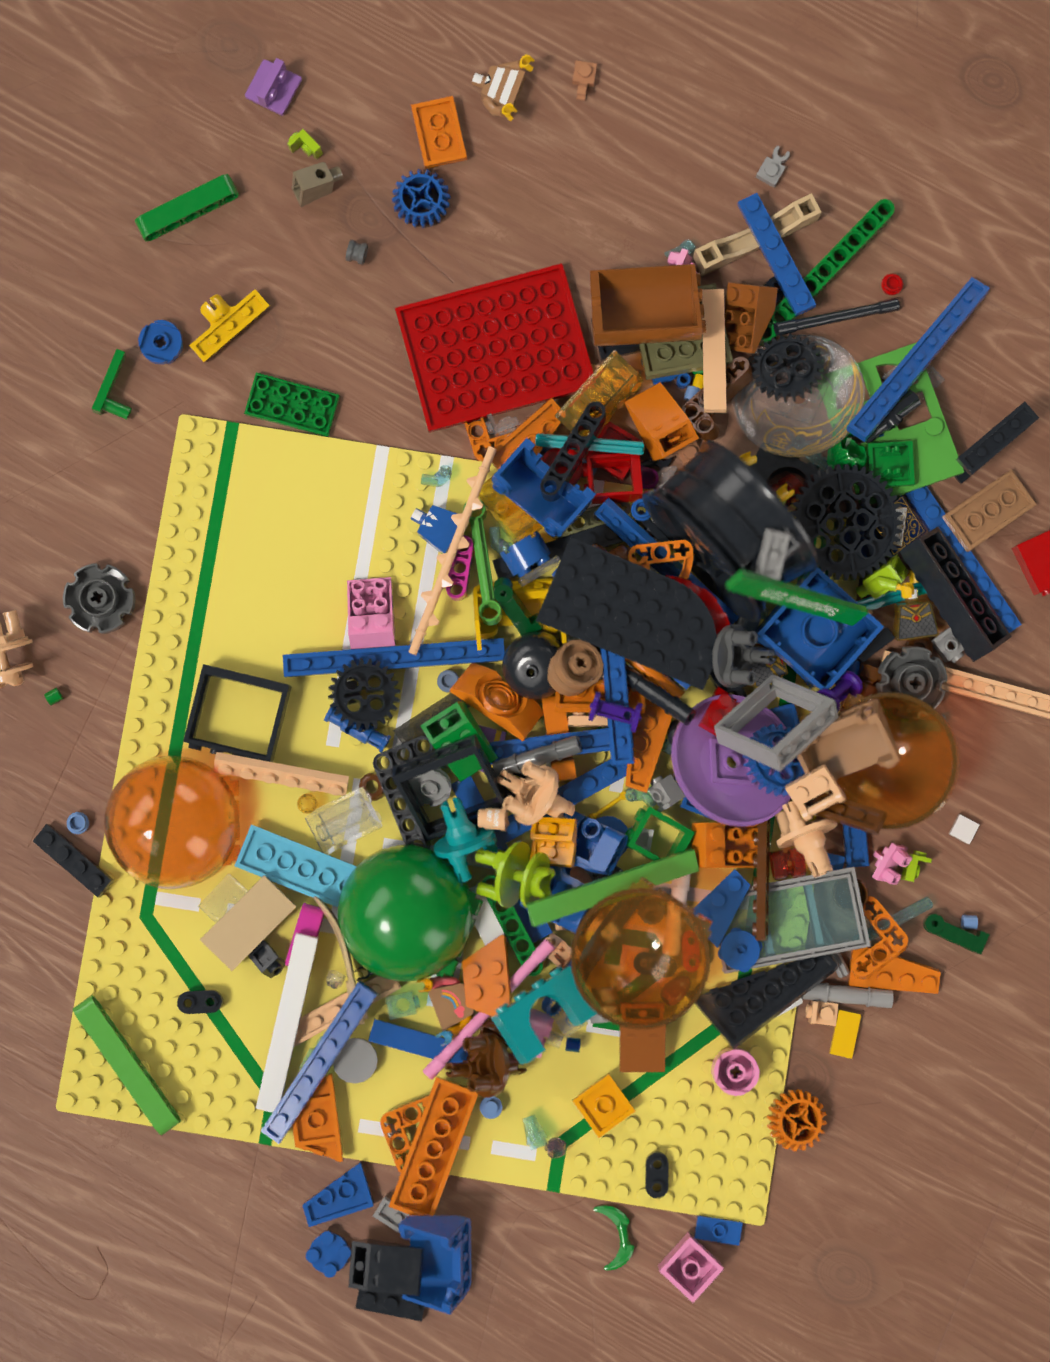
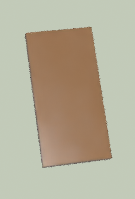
M1011 469L943 515L942 518L965 551L969 552L1037 504Z

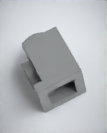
M950 627L931 640L933 648L945 663L950 660L954 663L964 656L962 653L964 648L959 640L954 637ZM948 642L954 645L953 650L947 647Z
M671 774L665 778L660 775L650 782L652 786L648 790L653 800L658 804L659 808L657 811L659 812L671 807L685 797Z

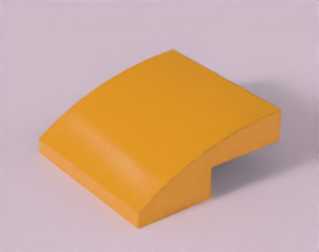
M542 817L539 821L532 824L530 839L533 841L530 860L536 853L542 852L548 855L550 866L574 868L577 845V820Z

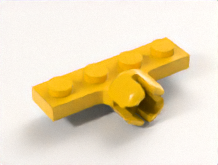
M256 289L233 307L229 306L218 294L209 298L216 308L215 311L206 301L202 304L200 311L211 326L189 346L204 363L270 307Z

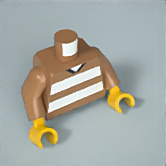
M530 55L522 56L521 60L491 66L487 76L475 73L472 85L482 89L481 100L492 116L506 117L509 121L513 120L512 114L517 112L515 106L525 82V71L523 70L526 69L529 72L533 70L529 63L535 60Z

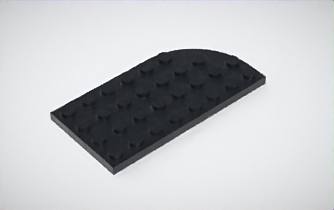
M570 537L536 621L704 690L713 668V649L717 634L713 618L699 596L676 580Z

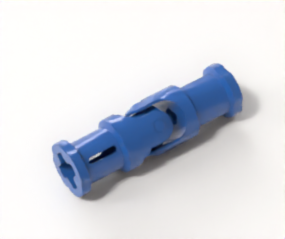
M330 708L324 718L325 722L329 721L340 727L342 732L349 734L364 744L368 743L379 749V752L385 750L391 739L390 735L386 736L375 730L371 724L368 731H366L364 725H361L358 731L355 723L349 728L348 720H345L343 723L340 722L341 714L334 716L337 708Z

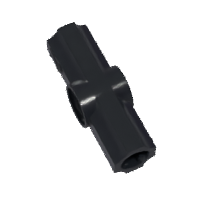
M909 389L865 442L867 444L871 443L885 431L892 430L904 420V417L918 408L922 403L916 393Z

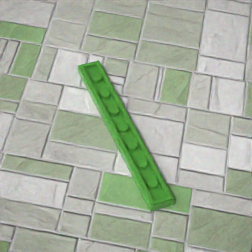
M688 849L527 903L531 925L535 927L698 872L699 868L695 850Z

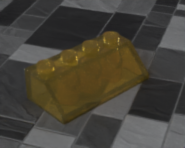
M614 350L554 416L571 432L587 405L597 401L601 402L605 407L606 421L604 425H606L617 409H621L625 405L624 402L627 401V398L640 389L644 380ZM594 411L590 416L598 418L601 416V413ZM588 430L579 432V435L583 437L590 434Z

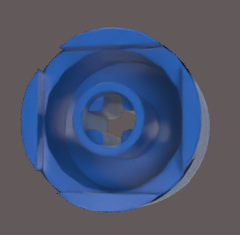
M538 530L533 533L535 535L534 538L528 535L507 549L509 551L508 554H505L504 551L500 553L513 576L518 575L521 578L531 572L530 567L535 563L539 567L550 560L548 555L551 554V551Z

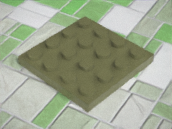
M716 284L698 286V289H717ZM725 328V364L727 366L733 360ZM702 338L696 341L639 344L646 380L703 370Z

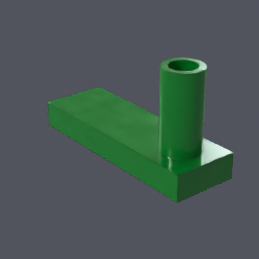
M116 349L91 409L99 415L104 410L127 420L132 408L109 399L111 390L126 357L125 352Z

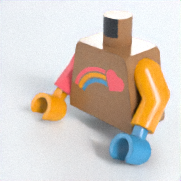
M445 975L443 977L436 976L417 980V983L423 982L425 984L424 989L419 990V992L429 993L443 1031L438 1033L436 1038L443 1036L445 1042L441 1046H445L457 1037L460 1031L472 1020V1014L475 1013V1010L466 1007L464 982H460L458 978Z

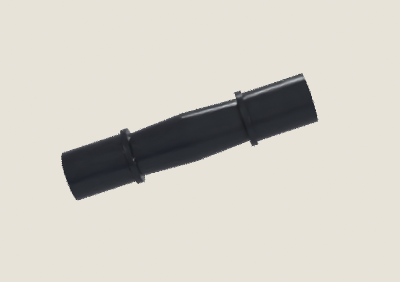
M625 663L627 686L633 692L640 693L650 702L665 710L667 715H671L685 726L692 722L696 715V710L679 700L677 696L673 697L663 688L648 680L646 675L639 673Z

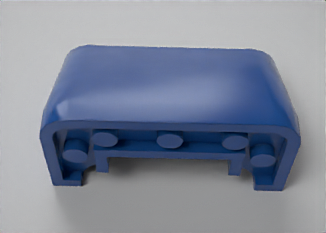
M526 438L493 475L492 487L499 494L507 496L544 526L545 531L550 536L560 537L587 510L596 493L588 487L584 491H580L578 484L573 486L568 483L558 500L553 502L546 501L541 494L540 484L550 467L541 460L542 455L540 453L536 456L533 452L535 444ZM553 485L545 488V491L549 493L556 490V487Z
M461 1215L407 1216L399 1224L401 1237L404 1239L410 1238V1246L424 1248L420 1295L402 1294V1299L451 1315L466 1296L471 1286V1220Z

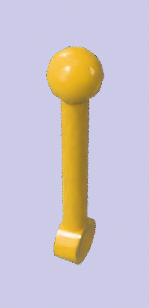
M625 791L621 792L619 797L596 813H590L588 817L596 820L600 814L616 803L626 800L628 793Z

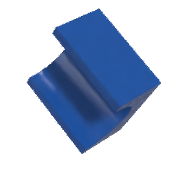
M819 568L814 572H806L795 584L798 587L858 604ZM777 605L755 632L757 633L758 644L769 650H774L775 654L805 681L809 690L817 692L820 689H830L884 626L870 613L851 626Z

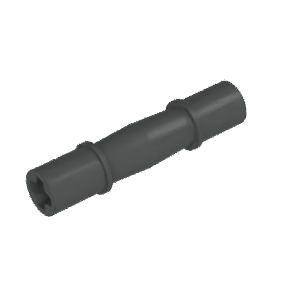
M576 735L557 742L553 741L550 745L535 748L519 755L515 753L513 756L492 762V767L497 777L503 778L504 776L500 775L503 770L510 774L522 773V767L527 761L541 766L556 759L560 761L563 758L582 753L583 749L580 739Z

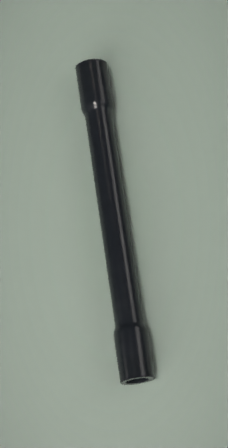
M893 298L874 304L807 318L791 319L774 323V332L776 336L817 326L875 314L895 312L899 310L900 305L898 299Z

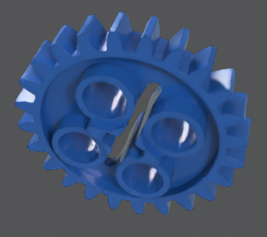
M774 724L768 727L763 726L755 731L750 739L773 748V742L777 745L791 732V727L789 726L783 730L782 724L776 727ZM743 755V758L748 759L744 767H750L747 775L754 776L752 783L758 781L760 783L759 790L766 787V794L774 792L775 797L781 793L783 797L789 795L785 786L805 775L797 756L794 758L795 762L791 761L781 771L773 768L769 775L771 767Z

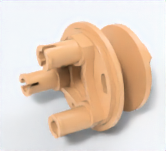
M17 610L2 613L8 632L6 635L3 634L0 623V689L7 684L12 686L21 685L24 682L22 671L33 667V662L9 665L6 650L33 642L32 638L29 639L28 636H25L24 630L21 629Z

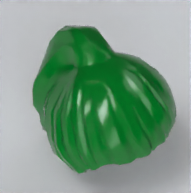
M839 427L833 432V438L837 437L836 435L841 432ZM841 433L837 438H835L831 442V444L837 441L840 437H842L843 433ZM845 436L829 447L827 451V464L833 469L834 465L837 464L841 466V469L844 464H848L850 468L856 464L857 468L860 469L867 462L865 447L859 446L854 440Z

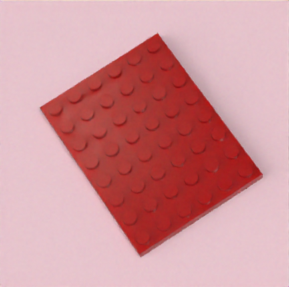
M562 263L395 308L429 433L546 402L550 398L554 400L597 388Z

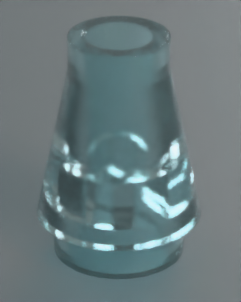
M535 1114L522 1119L527 1146L529 1145L530 1149L534 1150L547 1145L546 1139L548 1137L537 1121Z

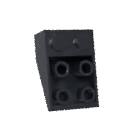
M374 1239L352 1241L348 1288L419 1296L424 1248Z

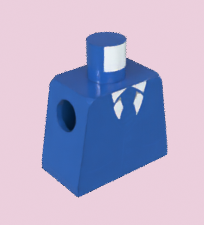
M434 505L431 506L428 513L416 508L410 520L420 525L417 531L418 535L441 554L448 552L457 529V525L451 517L457 513Z

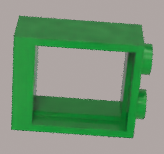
M644 805L643 809H638L634 817L636 822L625 833L628 836L626 844L628 848L651 861L661 859L635 844L650 815L680 831L667 856L686 850L695 833L694 831L650 806Z

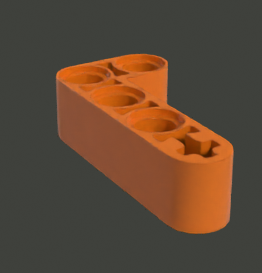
M555 695L541 699L546 734L569 733L566 712H555ZM573 755L560 761L557 759L551 761V768L557 772L559 782L576 779Z

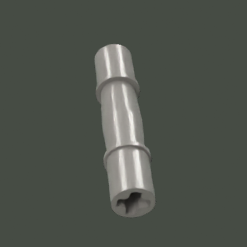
M819 983L801 998L804 1000L824 1001V1003L832 1001L844 1004L866 1005V1007L892 1008L894 996L893 990L874 989L871 987L864 989Z

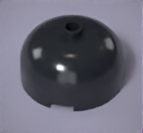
M543 631L524 633L517 637L507 648L502 662L503 675L509 687L518 695L534 700L544 699L555 694L556 690L552 688L547 680L548 667L551 658L554 657L557 650L564 644L552 634ZM530 669L535 671L532 675L528 673Z

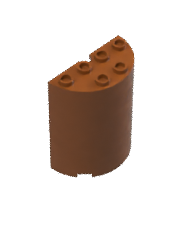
M695 264L591 270L590 289L594 346L701 340L702 334H706V320H701V318H704V304H700L703 301L702 288L698 289V286H701L700 273H696Z

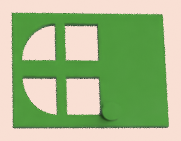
M916 343L855 364L857 370L862 375L870 398L882 385L876 367L884 365L898 366ZM852 365L825 374L832 383L834 390L840 382L841 375L845 382L854 376ZM926 369L917 378L918 383L913 384L909 389L916 394L922 392L931 419L899 430L898 426L890 431H885L883 433L884 436L876 438L871 442L913 441L915 485L887 487L885 489L893 488L890 496H900L964 473L963 467L956 460L958 454ZM822 375V380H817V388L827 416L831 420L842 411H838L836 400L844 382L841 380L839 387L833 392L832 386ZM868 400L862 403V408L868 402ZM860 403L857 404L854 415L858 414ZM852 406L847 407L841 415L830 422L832 429L834 424H838L844 412L846 414ZM854 407L850 411V413L845 417V419L852 416ZM843 423L839 426L841 431L843 430ZM866 442L859 444V446H864L867 452V462L864 466L866 468L865 474L869 471L867 449L868 444ZM854 483L853 488L857 495L859 493V486ZM871 497L869 500L870 505L877 504L876 499Z

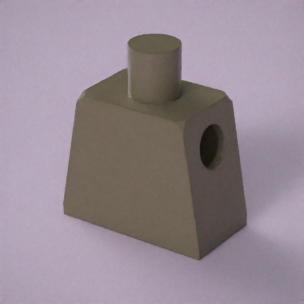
M325 162L294 171L292 190L300 207L332 193L334 182L343 179V175L339 166L328 169Z

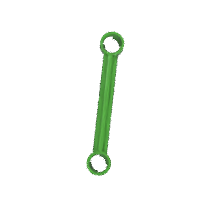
M484 505L480 509L482 513L477 517H470L469 523L471 525L482 598L479 615L484 624L493 626L501 621L502 610L494 597L483 523L487 516ZM490 607V609L496 610L498 614L492 619H486L483 616V612L486 608Z

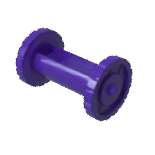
M845 671L835 682V686L832 689H820L816 693L835 700L838 713L841 707L840 702L845 698H857L862 693L863 685L860 678L854 672Z
M596 691L593 703L590 704L591 711L588 720L593 721L597 715L631 725V732L635 733L638 721H641L640 713L643 704L638 703L636 709L604 701L600 699L601 692ZM625 712L631 713L630 719L624 717Z

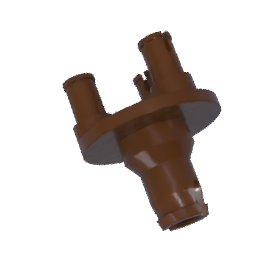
M481 1033L476 1037H465L462 1045L463 1049L468 1052L467 1060H464L462 1063H447L445 1070H452V1072H445L447 1077L463 1076L464 1078H469L467 1083L469 1091L476 1092L485 1098L498 1096L504 1090L509 1075H520L527 1071L526 1068L518 1067L520 1063L513 1052H508L502 1039L494 1033Z

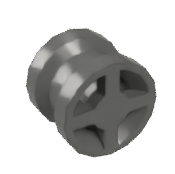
M351 239L347 247L346 261L351 262L354 260L358 264L363 265L368 252V244H358L355 240Z

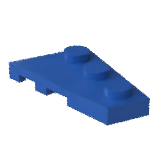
M734 869L686 915L717 948L740 907L750 884Z

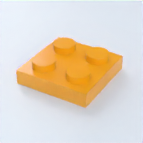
M609 1073L572 1100L598 1138L635 1112V1109Z

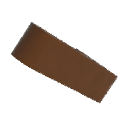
M737 357L726 366V383H730L726 387V403L753 379V368L745 357ZM702 388L684 404L682 410L688 416L697 435L702 440L714 441L719 436V428L712 419V416L716 413H704ZM711 426L709 430L704 431L706 427Z

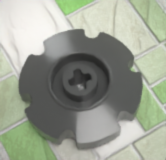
M97 563L78 569L74 573L75 581L73 583L67 582L63 592L64 608L72 610L71 615H69L71 622L89 633H92L95 628H98L101 634L111 633L121 628L125 624L123 616L126 614L132 615L135 607V591L132 588L127 589V583L130 582L129 578L122 571L108 564L102 570ZM99 594L103 596L101 598V603L96 602V600L98 599L97 595Z
M917 646L902 647L901 654L891 652L881 663L878 673L882 675V679L876 682V689L883 705L886 707L893 706V713L907 718L921 717L922 710L925 709L932 712L941 703L946 693L942 689V684L947 682V672L940 658H930V650Z

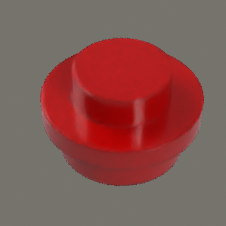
M887 274L881 281V288L887 295H896L902 290L903 281L897 274Z

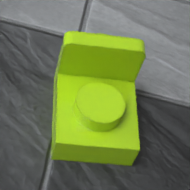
M304 129L293 133L289 138L287 144L292 153L301 146L302 150L309 157L313 155L318 159L323 155L321 147Z
M915 850L913 854H909L912 860L907 867H903L900 880L914 882V879L918 878L920 872L918 861L924 863L932 862L931 858L926 857L927 853Z

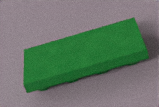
M256 372L244 414L253 418L329 437L340 395Z

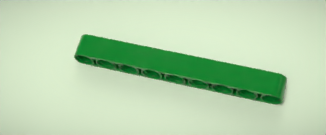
M888 199L878 201L803 279L805 284L812 285L814 291L810 292L813 299L887 224L895 209L892 201ZM878 209H885L888 215L880 214ZM863 224H870L873 230H866ZM849 239L857 240L859 245H851ZM840 254L843 256L844 260L837 261L834 258V255ZM820 269H825V270H827L828 273H829V276H826V277L822 276V275L819 273V270H820ZM786 297L776 306L766 328L770 337H762L759 346L764 347L765 342L771 344L772 337L776 339L774 323H777L774 316L781 315L785 321L797 317Z

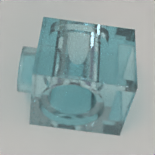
M413 990L385 997L390 1020L417 1014V1008H420L418 994L414 995ZM405 998L409 1001L410 1007L408 1010L399 1009L397 1005L399 999Z

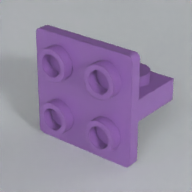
M278 58L275 59L274 63L263 60L245 93V97L282 116L302 79L300 76L286 70L284 61Z

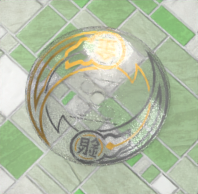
M792 335V338L796 339L798 335ZM800 335L801 341L809 338V345L811 343L816 344V349H820V357H823L824 361L822 364L824 372H820L822 373V380H817L818 387L811 386L812 394L804 392L805 401L803 403H794L792 397H788L787 403L784 402L783 397H780L778 401H775V395L767 398L766 392L761 393L760 386H756V379L754 378L732 398L737 423L746 437L761 449L786 457L810 456L833 447L850 433L846 430L848 424L864 406L865 385L863 376L851 354L839 344L823 337ZM758 350L748 359L751 367L752 364H755L754 356H760ZM793 352L789 356H795L798 353ZM772 362L769 364V366H775L778 363ZM800 370L798 373L804 374L807 370ZM783 379L780 380L778 383L783 384L787 382V380Z

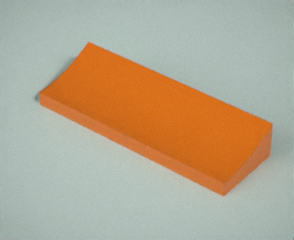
M436 1076L390 1201V1208L412 1216H434L478 1097L476 1092L469 1091L468 1086Z

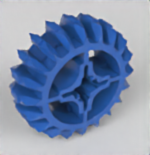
M418 169L416 175L409 171V178L402 175L403 183L396 182L398 189H393L395 197L392 198V203L396 204L394 211L399 212V219L405 218V224H409L412 221L414 228L417 227L418 223H421L423 229L426 222L433 226V219L440 222V215L445 216L447 214L444 208L450 207L448 202L450 194L447 193L449 188L447 185H443L444 179L440 178L437 180V173L430 176L428 169L425 171V174H422L421 169ZM424 184V185H423L422 187H420V188H415V187H413V186H415V185ZM432 188L439 195L437 203L433 202V198L430 197ZM405 194L409 195V198L413 201L411 209H408L404 204ZM423 196H425V200L421 199L420 201H418L417 198H422ZM423 209L429 210L425 213H419Z

